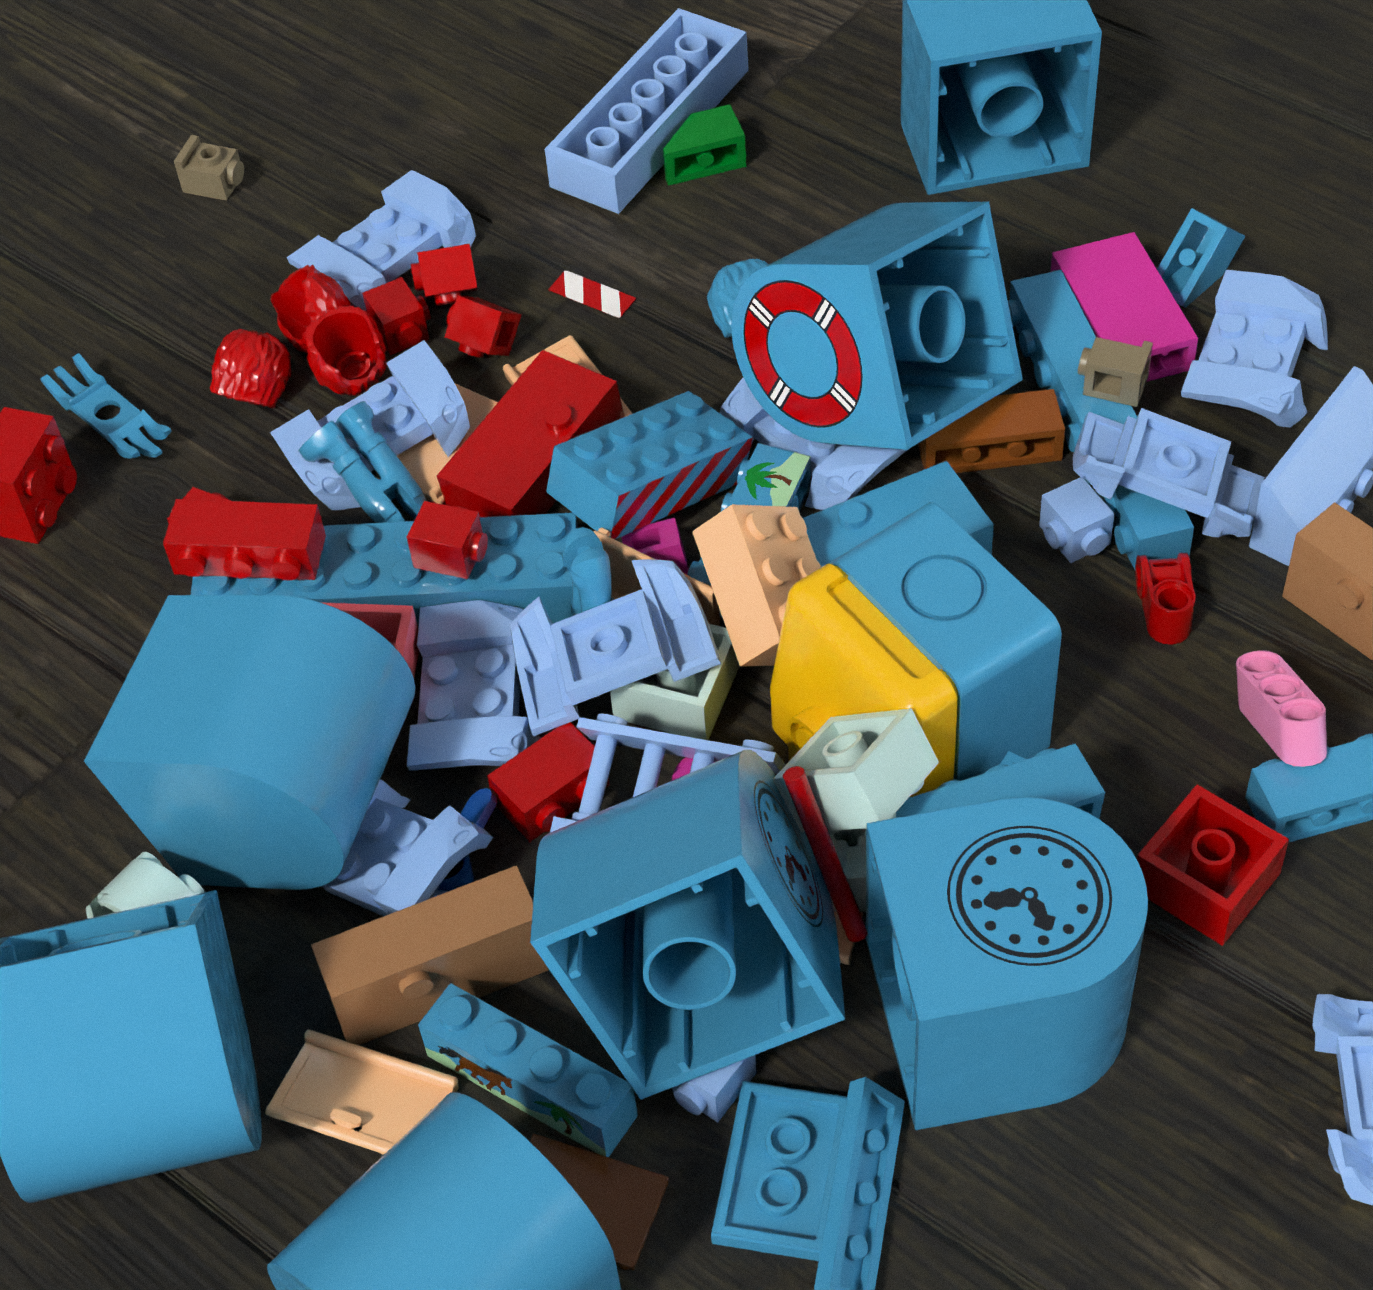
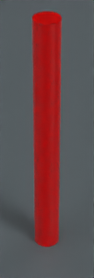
M800 766L791 767L784 772L783 779L847 939L851 942H859L868 934L865 923L806 773Z

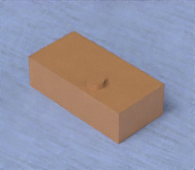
M1334 502L1296 534L1282 597L1372 661L1373 528Z
M517 865L311 944L329 998L347 1042L361 1045L421 1021L450 983L480 998L549 970L530 943L533 900Z

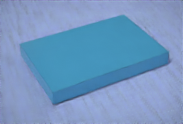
M742 1081L711 1233L712 1244L819 1261L847 1097Z

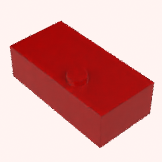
M542 350L437 474L446 505L453 507L461 506L468 510L477 511L480 517L546 514L557 501L546 492L554 446L625 417L617 381Z

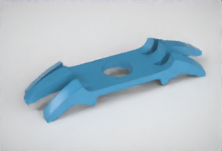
M79 353L73 356L72 359L90 385L89 387L78 382L61 366L55 368L54 372L72 396L67 394L49 375L46 374L40 378L44 386L66 411L71 410L111 443L120 456L131 459L143 454L154 458L163 453L159 447L142 434L139 428L143 427L148 433L149 438L155 440L165 439L171 433V428L156 423L145 410L140 411L108 385L102 375L95 373ZM115 405L120 408L119 414L112 419L101 420L96 417L97 411L104 406ZM127 438L132 446L127 444L123 439Z

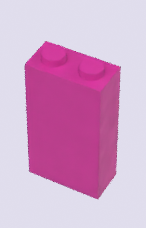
M1135 232L1052 252L1051 272L1062 270L1096 337L1142 347L1144 341L1153 342L1149 376L1146 382L1189 371L1192 360H1195L1198 337Z

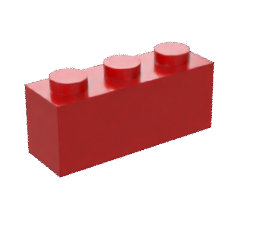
M176 499L163 545L173 573L177 575L191 577L200 575L226 576L239 579L247 577L275 578L287 581L295 579L315 580L326 534L318 504Z

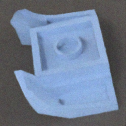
M413 170L381 191L385 206L373 211L368 218L349 231L343 232L333 242L319 235L286 257L289 264L298 269L306 265H314L318 271L333 278L342 287L351 306L360 307L366 311L362 293L395 280L411 268L412 263L419 262L417 252L434 250L441 246L446 248L470 244L471 248L476 235L470 212L447 187Z
M1226 270L1215 298L1216 314L1199 360H1192L1181 390V396L1243 408L1266 417L1277 426L1290 428L1307 413L1303 402L1301 382L1292 378L1304 338L1317 348L1328 350L1327 320L1321 299L1318 294L1284 276Z
M425 340L386 363L393 376L373 385L368 391L345 405L336 407L320 420L316 421L308 409L270 432L303 482L332 511L353 509L361 506L352 495L342 476H339L332 467L334 465L333 462L325 458L316 462H308L298 450L320 428L330 421L336 423L339 416L355 404L365 401L373 409L374 419L372 426L374 432H380L383 435L386 443L396 456L433 434L447 457H449L468 432L470 423L464 400L448 371ZM346 439L351 449H355L369 471L374 470L367 458H364L359 452V446L352 439Z
M744 377L736 385L720 409L721 415L732 420L735 425L753 437L752 442L756 439L764 445L810 456L812 479L805 504L809 508L824 510L854 498L872 478L907 451L903 449L819 443L803 439L782 427L763 409L749 389Z
M1141 408L1137 419L1128 416L1124 424L1088 412L1073 454V470L1082 479H1086L1098 494L1111 500L1117 486L1120 485L1205 517L1202 534L1210 537H1220L1227 534L1235 535L1236 537L1250 536L1260 487L1265 478L1232 465L1234 455L1228 453L1231 441Z
M653 559L632 560L642 588L641 590L559 622L552 623L540 596L510 624L513 651L533 736L579 719L578 703L668 669L673 681L676 682L721 664L701 603L690 581L673 561Z
M483 600L420 607L417 647L423 657L418 723L410 725L407 768L410 771L473 765L502 766L541 739L539 735H532L528 718L519 716L520 679L513 651L510 624L523 611L522 608Z
M380 779L342 871L333 881L322 887L333 895L379 915L386 916L428 900L451 869L461 859L475 850L486 848L493 837L477 824L469 822L450 805L434 820L403 809L410 799L401 796Z
M1317 994L1312 1023L1315 1032V1051L1337 1055L1347 1134L1339 1130H1326L1329 1139L1328 1155L1335 1172L1340 1174L1344 1189L1350 1198L1373 1205V1002L1345 999L1333 994Z

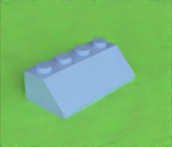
M1355 366L1351 369L1262 482L1249 543L1250 548L1289 566L1295 537L1300 530L1334 502L1351 513L1354 507L1353 501L1356 497L1364 498L1373 485V384L1362 369Z

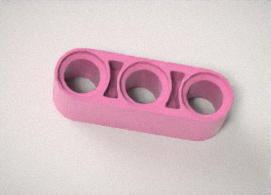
M1252 651L1240 656L1236 661L1238 705L1240 711L1286 764L1306 767L1321 763L1327 756L1326 709L1324 704L1278 654L1270 651Z

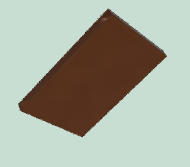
M533 1133L530 1143L567 1180L598 1221L611 1245L616 1265L622 1270L630 1269L634 1271L668 1186L669 1177Z

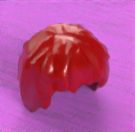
M306 265L291 273L282 282L278 292L271 295L270 300L277 312V323L280 331L293 344L295 349L302 353H307L304 335L306 328L312 321H317L319 316L325 315L328 310H337L339 306H350V301L344 294L342 287L333 278L318 271L314 265Z
M351 305L347 307L339 306L337 310H328L325 315L319 316L317 321H312L306 328L304 340L307 346V360L316 380L321 386L328 387L340 395L359 396L363 391H368L370 387L379 382L386 369L385 352L387 349L383 336L378 330L377 323L367 311Z
M243 329L230 332L224 337L217 348L211 370L212 382L210 392L224 396L227 399L274 408L286 388L288 379L291 377V356L287 348L276 337L267 332L258 333L256 330L248 331Z

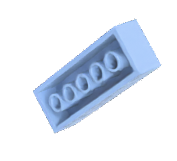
M678 8L545 148L550 187L619 214L663 166V148L689 115L715 108L748 72L747 32Z

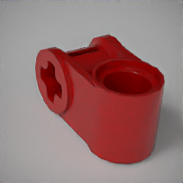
M1179 553L1177 558L1148 560L1146 555H1138L1135 565L1136 587L1138 596L1142 601L1149 635L1155 641L1162 644L1173 645L1183 642L1191 633L1196 599L1188 553Z

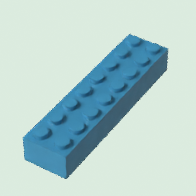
M574 513L480 517L482 532L486 533L488 537L487 550L481 562L476 561L468 579L413 567L407 535L414 521L324 526L326 538L315 580L295 579L287 581L275 578L251 577L239 579L226 576L200 575L193 577L191 595H288L324 603L413 606L418 626L420 607L483 600L524 610L540 596L552 623H556L573 616L570 603L572 596L571 574L563 564L562 554L567 536L571 531L578 528L577 517Z

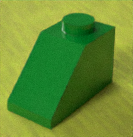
M730 104L691 113L663 148L665 180L668 186L746 167L745 134Z

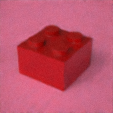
M3 407L0 412V537L39 544L46 530L54 524L57 511L67 494L74 490L77 473L72 465L65 447V441L60 434L54 416Z
M1197 784L1137 855V861L1143 872L1147 887L1148 900L1223 946L1280 875L1289 839Z

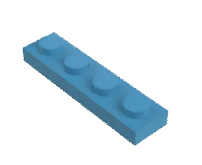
M867 1077L850 1081L814 1290H875L905 1101Z

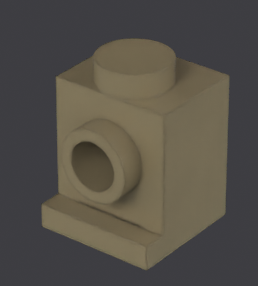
M191 135L174 160L183 193L227 201L235 187L243 180L244 165L240 161L238 150L201 143L199 136Z
M1096 337L1092 348L1084 347L1079 361L1078 374L1085 376L1083 395L1137 407L1149 376L1153 342L1144 341L1142 347Z

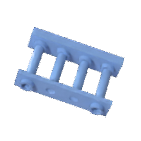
M598 714L596 720L579 717L577 728L590 740L596 741L579 812H574L571 820L554 816L550 833L600 812L616 745L644 750L633 797L657 787L664 754L693 758L690 773L746 749L757 753L775 774H778L786 764L776 752H773V746L760 741L744 740L742 746L631 727L627 726L625 719L609 714Z

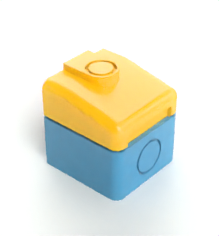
M929 502L830 563L797 581L790 588L770 684L772 728L787 744L790 761L830 717L912 708L939 763L924 779L923 787L910 797L935 790L943 783L951 780L962 781L984 774L990 768L1000 765L1008 751L1025 759L1033 758L1037 753L1050 747L1062 636L1060 625L1054 614L936 503Z

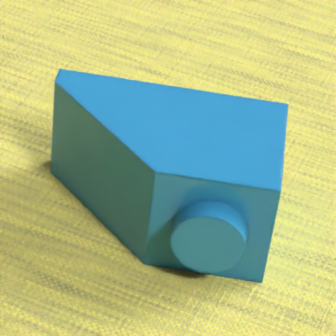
M1191 208L1157 268L1177 304L1185 308L1225 273L1245 238V235Z

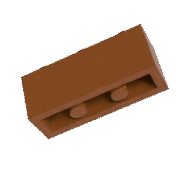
M1054 389L1028 391L995 396L919 442L918 446L924 469L947 461L956 473L1061 461L1063 457L1065 427Z

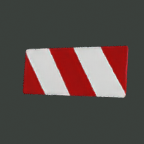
M566 270L549 288L551 292L620 318L636 300V297Z

